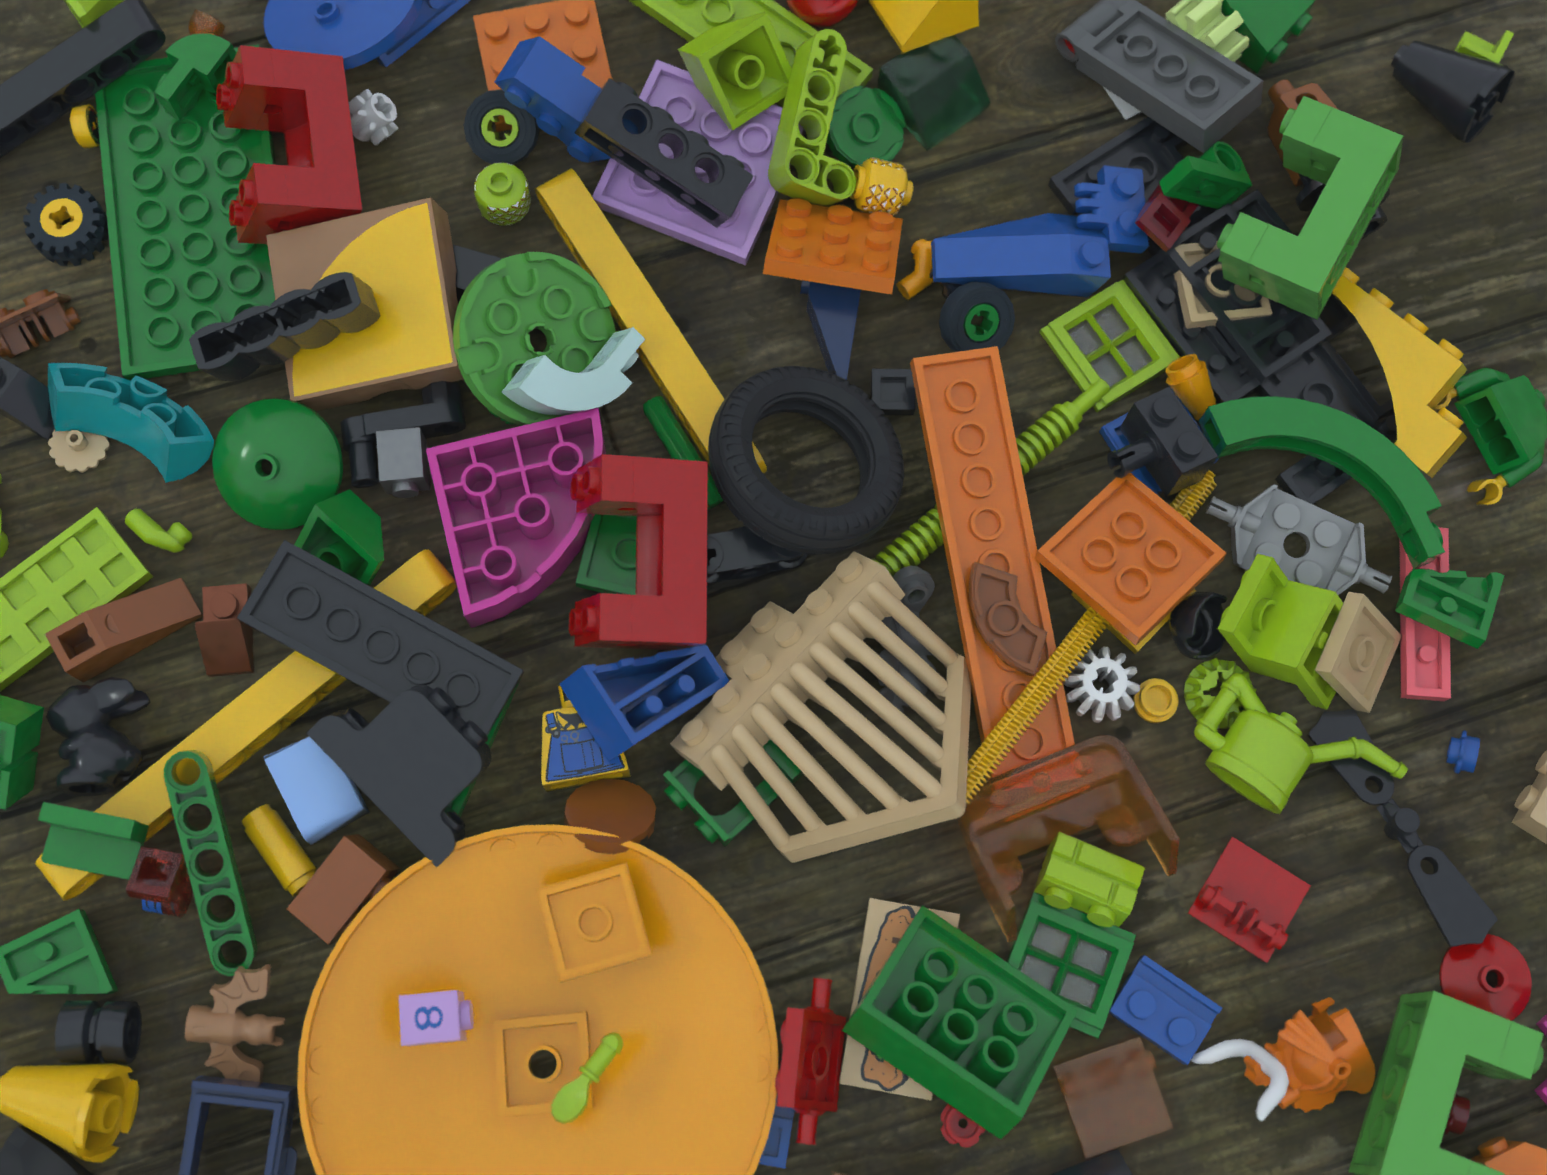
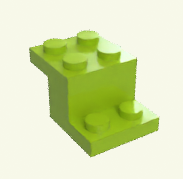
M1257 554L1251 567L1243 574L1240 587L1230 606L1224 610L1217 629L1251 672L1295 684L1312 706L1325 710L1328 709L1336 691L1315 669L1343 602L1335 591L1288 580L1273 557Z

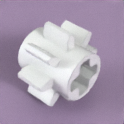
M366 89L349 101L352 133L355 138L361 141H369L371 139L374 145H378L398 130L397 125L392 122L397 117L396 107L386 95L382 93L372 95L370 90Z

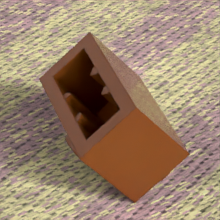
M360 834L344 835L287 907V910L328 945L336 943L360 910L386 884L392 881V878L400 868Z

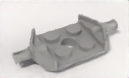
M1275 484L1258 494L1243 507L1239 505L1235 507L1215 496L1212 497L1205 513L1228 522V527H1231V551L1234 565L1248 570L1256 555L1261 554L1273 557L1288 580L1335 591L1338 595L1351 585L1359 584L1360 582L1381 591L1383 594L1389 586L1386 584L1391 583L1392 576L1370 568L1366 563L1364 524L1350 522L1277 489L1278 485ZM1289 534H1299L1306 541V551L1299 558L1289 556L1284 550V540Z

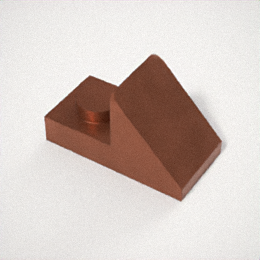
M247 583L202 587L203 621L195 622V630L207 676L215 677L254 673L253 628L237 619L251 595V587Z

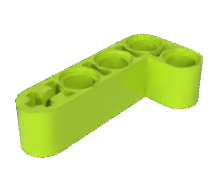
M832 29L819 31L803 42L795 53L768 168L769 182L779 193L792 198L805 199L811 204L827 207L850 197L856 188V177L850 166L823 155L847 55V46L844 38L840 33ZM808 86L815 92L816 99L810 95ZM799 125L805 129L807 139L801 135ZM789 163L796 168L798 179L791 174ZM827 178L833 183L834 192L828 188Z

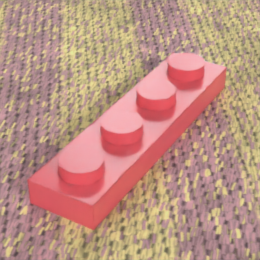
M1438 527L1443 537L1442 546L1445 552L1429 564L1415 569H1432L1439 573L1449 571V528ZM1400 541L1401 593L1405 577L1412 571L1413 566ZM1400 614V634L1402 635L1400 639L1401 698L1447 701L1451 698L1450 636Z

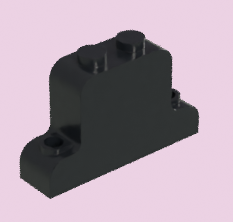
M418 685L400 693L370 723L352 708L339 710L321 718L306 734L405 836L438 867L453 852L456 842L465 838V824L460 816L451 808V805L490 765L492 756L491 750L486 744L488 737L485 732L473 721L468 720L465 722L453 710L456 704L444 690L439 687L432 689L426 685Z

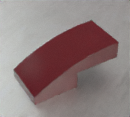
M1159 184L1140 211L1135 224L1166 252L1173 246L1191 222L1189 217L1199 204L1165 196Z

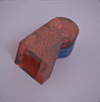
M141 846L125 889L128 896L142 899V908L146 912L178 918L184 917L189 908L193 890L183 854Z

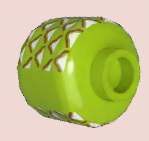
M505 162L493 163L485 167L477 175L474 183V195L477 206L484 218L493 224L505 226L517 223L525 217L531 205V193L528 181L520 169L515 165Z

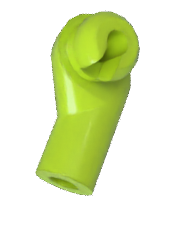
M141 509L130 511L125 518L126 526L145 543L172 553L185 550L183 546L190 542L193 537L192 533L180 522L173 523L166 532Z

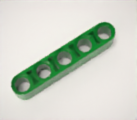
M196 750L181 751L172 755L166 761L164 780L211 963L220 974L234 976L239 966L248 969L257 954V941L212 765L208 757L202 752ZM184 758L193 759L200 767L199 779L194 784H185L176 775L177 765ZM200 803L210 809L212 820L206 829L194 828L189 823L188 811L193 804ZM213 849L222 855L224 865L220 872L210 874L201 869L199 857L203 850ZM223 894L233 900L235 904L233 916L222 919L213 914L210 903L216 895ZM229 940L241 942L247 950L246 959L240 963L228 962L222 954L223 943Z

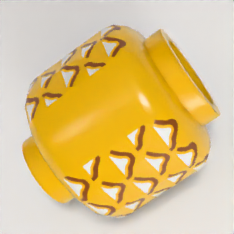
M868 158L861 166L856 165L853 169L856 177V188L850 198L854 199L855 206L860 211L866 213L881 211L894 216L902 205L907 206L913 193V182L908 181L907 172L903 165L882 159Z

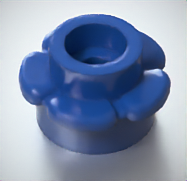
M1465 730L1461 732L1460 738L1451 737L1446 763L1455 765V773L1459 774L1460 770L1474 773L1479 753L1480 738L1467 736V731Z

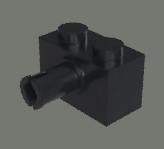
M1167 387L1133 404L1119 428L1130 444L1109 452L1107 461L1110 469L1121 466V468L1113 473L1118 478H1123L1127 474L1145 466L1164 495L1169 497L1200 482L1218 455L1170 387Z

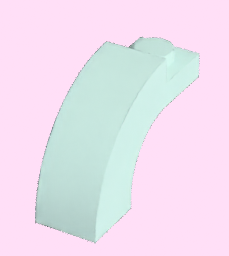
M634 327L615 332L591 363L580 373L560 368L546 355L529 359L503 389L502 393L516 404L528 410L548 415L573 414L601 407L619 397L632 384L623 372L628 370L637 360L639 354L636 350L645 338Z

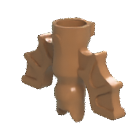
M269 964L254 970H248L243 966H239L230 982L221 985L214 984L210 989V994L214 998L213 1008L205 1005H192L189 1009L185 1025V1040L187 1042L209 1043L211 1054L205 1061V1066L217 1068L223 1073L225 1078L262 1082L263 1063L242 1053L236 1046L240 1042L245 1041L254 1046L263 1044L282 1046L284 1043L282 1038L276 1036V1026L284 1025L285 1018L268 1017L263 1014L246 1016L238 1009L241 1004L247 1001L262 999L266 996L270 988L271 966Z

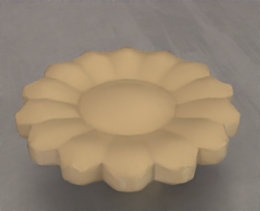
M54 430L52 433L53 437L48 441V445L51 447L49 455L55 459L58 467H65L68 472L78 470L84 473L89 468H97L99 461L106 459V451L110 448V442L107 440L108 437L78 430Z

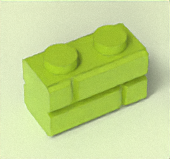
M1059 831L1049 845L1034 892L1043 895L1045 902L1055 908L1069 909L1072 907L1086 913L1088 920L1102 927H1112L1115 925L1120 927L1133 909L1145 868L1142 865Z

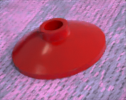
M1487 934L1481 944H1464L1450 947L1441 962L1439 981L1442 993L1446 996L1511 1021L1517 1018L1528 1004L1532 989V979L1528 964L1519 950L1501 937ZM1490 970L1498 978V984L1494 988L1489 986L1486 981V975Z

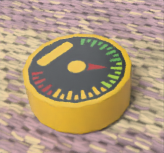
M88 104L73 107L70 112V124L78 144L84 149L100 146L97 112L93 106Z

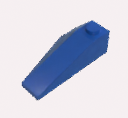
M1054 213L1041 214L934 238L931 242L933 281L963 285L972 281L987 282L1002 289L1089 297L1111 278L1108 238L1100 230L1078 228L1076 223L1077 216Z

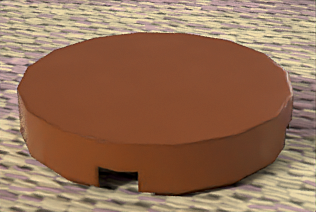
M608 778L590 781L577 788L567 799L564 812L565 826L583 827L619 836L575 834V838L585 843L586 849L607 854L626 852L629 849L620 844L627 841L640 845V841L646 838L647 835L649 839L654 832L656 820V806L650 794L642 787L626 780Z

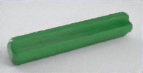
M658 395L643 404V412L672 459L702 461L664 398ZM708 471L707 510L718 506L723 499L716 488L713 477Z

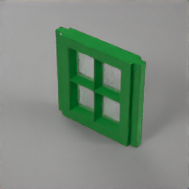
M1033 892L1006 962L1078 1010L1070 1028L1099 1039L1132 951L1136 935L1114 925L1112 927L1096 925L1088 920L1087 914L1074 908H1055L1045 902L1043 895Z

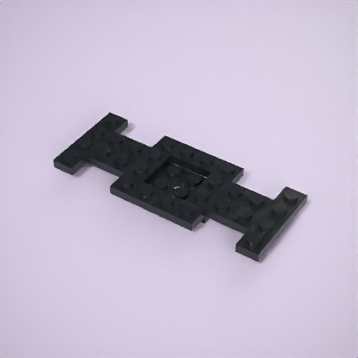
M1146 117L1051 177L1048 186L1070 215L1074 216L1078 214L1075 209V201L1081 199L1074 195V186L1076 184H1098L1097 172L1103 166L1142 169L1146 203L1160 184L1159 181L1179 161L1184 159L1177 150L1188 143L1150 117ZM1258 189L1235 204L1230 205V203H1227L1220 209L1198 205L1189 217L1191 222L1173 246L1166 252L1148 236L1149 247L1147 250L1152 257L1127 272L1122 280L1125 281L1180 357L1196 354L1199 360L1205 361L1216 404L1245 398L1255 390H1257L1261 397L1277 396L1302 399L1343 411L1365 422L1383 434L1392 443L1397 441V426L1392 399L1380 406L1329 342L1357 322L1354 315L1333 294H1331L1318 320L1269 299L1272 310L1271 316L1231 321L1224 311L1261 307L1260 300L1262 295L1255 293L1254 300H1241L1235 294V283L1223 279L1222 270L1214 271L1211 274V282L1218 290H1229L1228 297H1217L1207 290L1205 277L1210 274L1209 269L1214 265L1221 264L1219 262L1220 249L1218 248L1212 253L1210 251L1219 240L1224 227L1228 223L1234 225L1240 212L1293 234ZM1199 243V246L1204 249L1203 254H1210L1189 267L1175 248L1181 244ZM1179 270L1191 284L1196 298L1207 312H1213L1218 320L1215 326L1186 329L1177 282L1174 277L1176 272ZM1307 455L1279 474L1275 480L1284 492L1314 505L1353 478L1339 468L1321 459Z

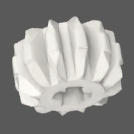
M1103 646L1099 650L1098 656L1091 649L1087 650L1088 652L1084 654L1085 656L1082 658V661H1076L1078 663L1077 666L1073 665L1075 667L1074 670H1071L1073 674H1068V678L1064 677L1065 682L1063 684L1074 688V690L1066 695V701L1068 703L1076 700L1081 702L1076 711V714L1079 716H1083L1091 709L1092 719L1095 723L1101 722L1105 713L1112 721H1115L1121 717L1120 708L1129 711L1135 704L1129 695L1137 694L1140 691V685L1128 681V679L1137 673V668L1128 667L1124 669L1121 666L1126 659L1125 653H1120L1114 660L1110 659L1108 646ZM1098 676L1099 682L1105 679L1109 684L1108 689L1104 693L1103 687L1096 690L1093 686V682Z

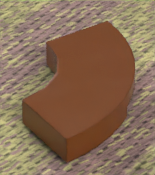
M977 562L973 563L969 576V602L979 633L990 649L1002 661L1019 672L1034 676L1047 632L1032 624L1021 610L1016 594L1018 576Z

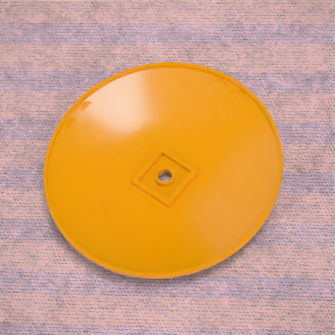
M555 824L522 825L492 830L456 842L453 852L438 867L427 857L421 859L386 884L360 910L343 932L326 960L312 992L303 1023L298 1054L297 1089L300 1120L307 1150L316 1175H753L768 1139L776 1104L777 1091L775 1089V1079L778 1072V1040L773 1009L765 981L751 949L736 924L717 900L693 877L670 860L632 841L620 844L629 849L626 852L607 854L588 850L585 848L584 842L575 838V834L579 833L619 837L613 834L583 827ZM627 863L652 956L560 983L535 889ZM459 990L464 992V1000L472 1001L474 1027L471 1030H466L467 1041L401 1046L400 995ZM609 1033L619 1034L623 1039V1048L620 1054H616L599 1077V1083L596 1084L593 1081L590 1084L588 1105L584 1112L573 1122L565 1124L557 1122L552 1116V1103L557 1093L564 1085L576 1080L582 1074L579 1068L587 1063L602 1043L601 1039ZM541 1050L550 1051L555 1056L557 1062L555 1072L545 1079L536 1077L530 1068L532 1057Z

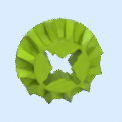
M1214 658L1200 663L1188 675L1184 686V698L1190 713L1197 720L1202 718L1216 698V696L1211 697V694L1204 695L1203 693L1214 689L1217 686L1218 679L1219 682L1226 683L1233 673L1244 675L1256 692L1257 689L1253 687L1249 678V672L1243 671L1236 665L1235 661ZM1238 699L1235 700L1217 729L1230 728L1238 715L1245 710Z

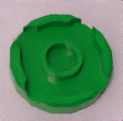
M855 86L841 93L836 98L826 142L833 155L851 168H855L856 165L861 166L868 158L891 161L903 146L904 116L897 102L885 91L878 88L871 89L864 86Z

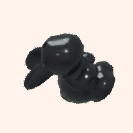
M110 677L99 680L93 686L75 685L68 687L50 705L46 718L52 730L67 738L62 741L59 747V756L63 760H69V766L62 769L56 777L57 789L64 791L65 794L75 796L104 795L116 791L119 784L128 780L142 763L143 754L140 749L131 744L123 733L112 728L110 723L112 719L134 714L147 707L151 702L146 693L136 690L133 684L126 679Z

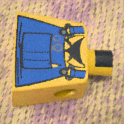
M559 685L562 709L546 711L542 716L541 780L546 792L581 786L590 781L631 777L624 752L611 761L607 759Z

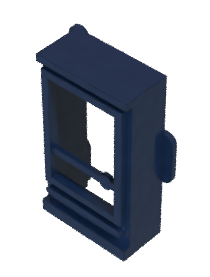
M207 1075L198 1076L192 1081V1092L179 1175L198 1174L210 1103L274 1110L264 1175H295L298 1153L295 1148L289 1146L298 1091L297 1086Z

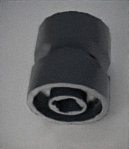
M66 1001L61 1007L56 1023L55 1050L57 1058L60 1062L91 1063L96 1056H99L101 1063H132L137 1055L141 1040L142 1016L140 1006L136 1001H107L102 1008L97 1001Z

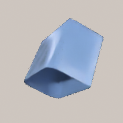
M310 737L263 756L301 835L310 845L370 813L356 784Z

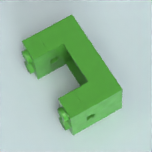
M1303 96L1296 110L1289 108L1279 128V133L1283 134L1279 147L1280 150H1283V167L1326 185L1300 234L1296 236L1240 212L1234 225L1228 223L1224 227L1219 237L1217 248L1220 249L1219 262L1222 265L1223 279L1318 320L1399 170L1403 135Z
M1436 991L1402 994L1348 1172L1355 1175H1505V1173L1441 1149V1141L1462 1068L1491 1079L1531 1080L1532 1074L1538 1071L1543 1061L1544 1050L1540 1045L1544 1033Z

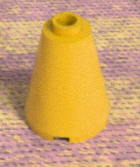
M120 1064L15 1066L0 1077V1113L85 1161L104 1162L119 1149V1147L112 1145L119 1133L128 1134L138 1107L139 1085L137 1080L130 1079L128 1073L133 1072V1070Z

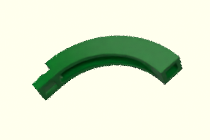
M1277 396L1249 397L1212 405L1207 408L1199 419L1207 441L1218 455L1217 459L1237 452L1255 449L1289 450L1321 459L1354 478L1376 499L1387 514L1413 569L1429 564L1445 552L1442 546L1443 537L1441 531L1428 517L1442 506L1431 485L1418 467L1400 448L1365 422L1343 411L1320 403Z

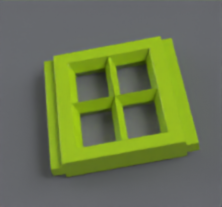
M1124 280L1112 284L1051 321L1039 332L1082 393L1099 379H1103L1108 383L1111 390L1093 406L1097 413L1163 374L1170 363L1180 358Z

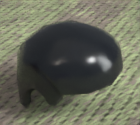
M1196 592L1186 596L1173 609L1169 622L1170 633L1180 653L1192 659L1205 660L1220 652L1226 639L1217 628L1220 625L1221 616L1224 612L1221 603H1225L1228 600L1225 595L1214 592Z

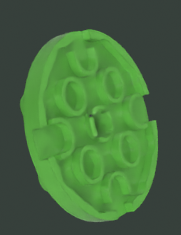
M527 252L512 255L498 260L483 269L464 291L457 306L453 325L454 352L461 375L471 392L488 410L498 417L520 426L565 416L548 415L528 410L510 400L502 391L527 360L546 355L554 364L564 370L575 373L583 371L615 332H618L615 330L613 318L609 310V306L612 305L607 295L587 271L574 262L551 253ZM534 328L541 330L546 337L547 344L543 352L533 351L534 348L530 343V335L528 333Z

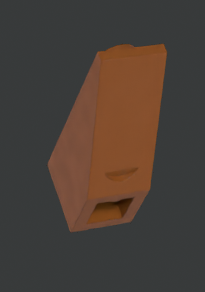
M178 578L87 610L45 633L64 671L84 683L202 617L203 614L184 580Z

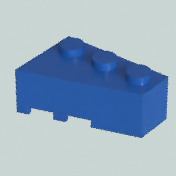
M540 36L519 42L494 82L505 91L506 99L516 107L528 111L537 119L536 124L541 130L549 135L556 136L568 146V153L575 159L585 163L612 159L574 133L601 89L582 75L585 67ZM622 119L623 126L628 132L638 134L637 127L632 121Z
M701 645L660 652L651 657L639 659L631 657L605 665L596 666L591 664L581 666L559 685L607 759L611 761L715 694L730 680L708 646Z

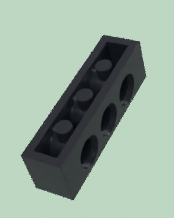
M611 78L599 90L574 132L716 228L731 217L753 178V175L744 169V165L738 159L730 155L721 154L709 146V142L704 136L695 131H687L675 123L673 117L666 110L650 106L638 97L632 87L623 82H615ZM622 119L632 121L637 127L638 134L628 132L623 126ZM659 143L666 144L671 148L674 159L667 158L661 153ZM695 167H699L707 173L709 183H705L697 177Z

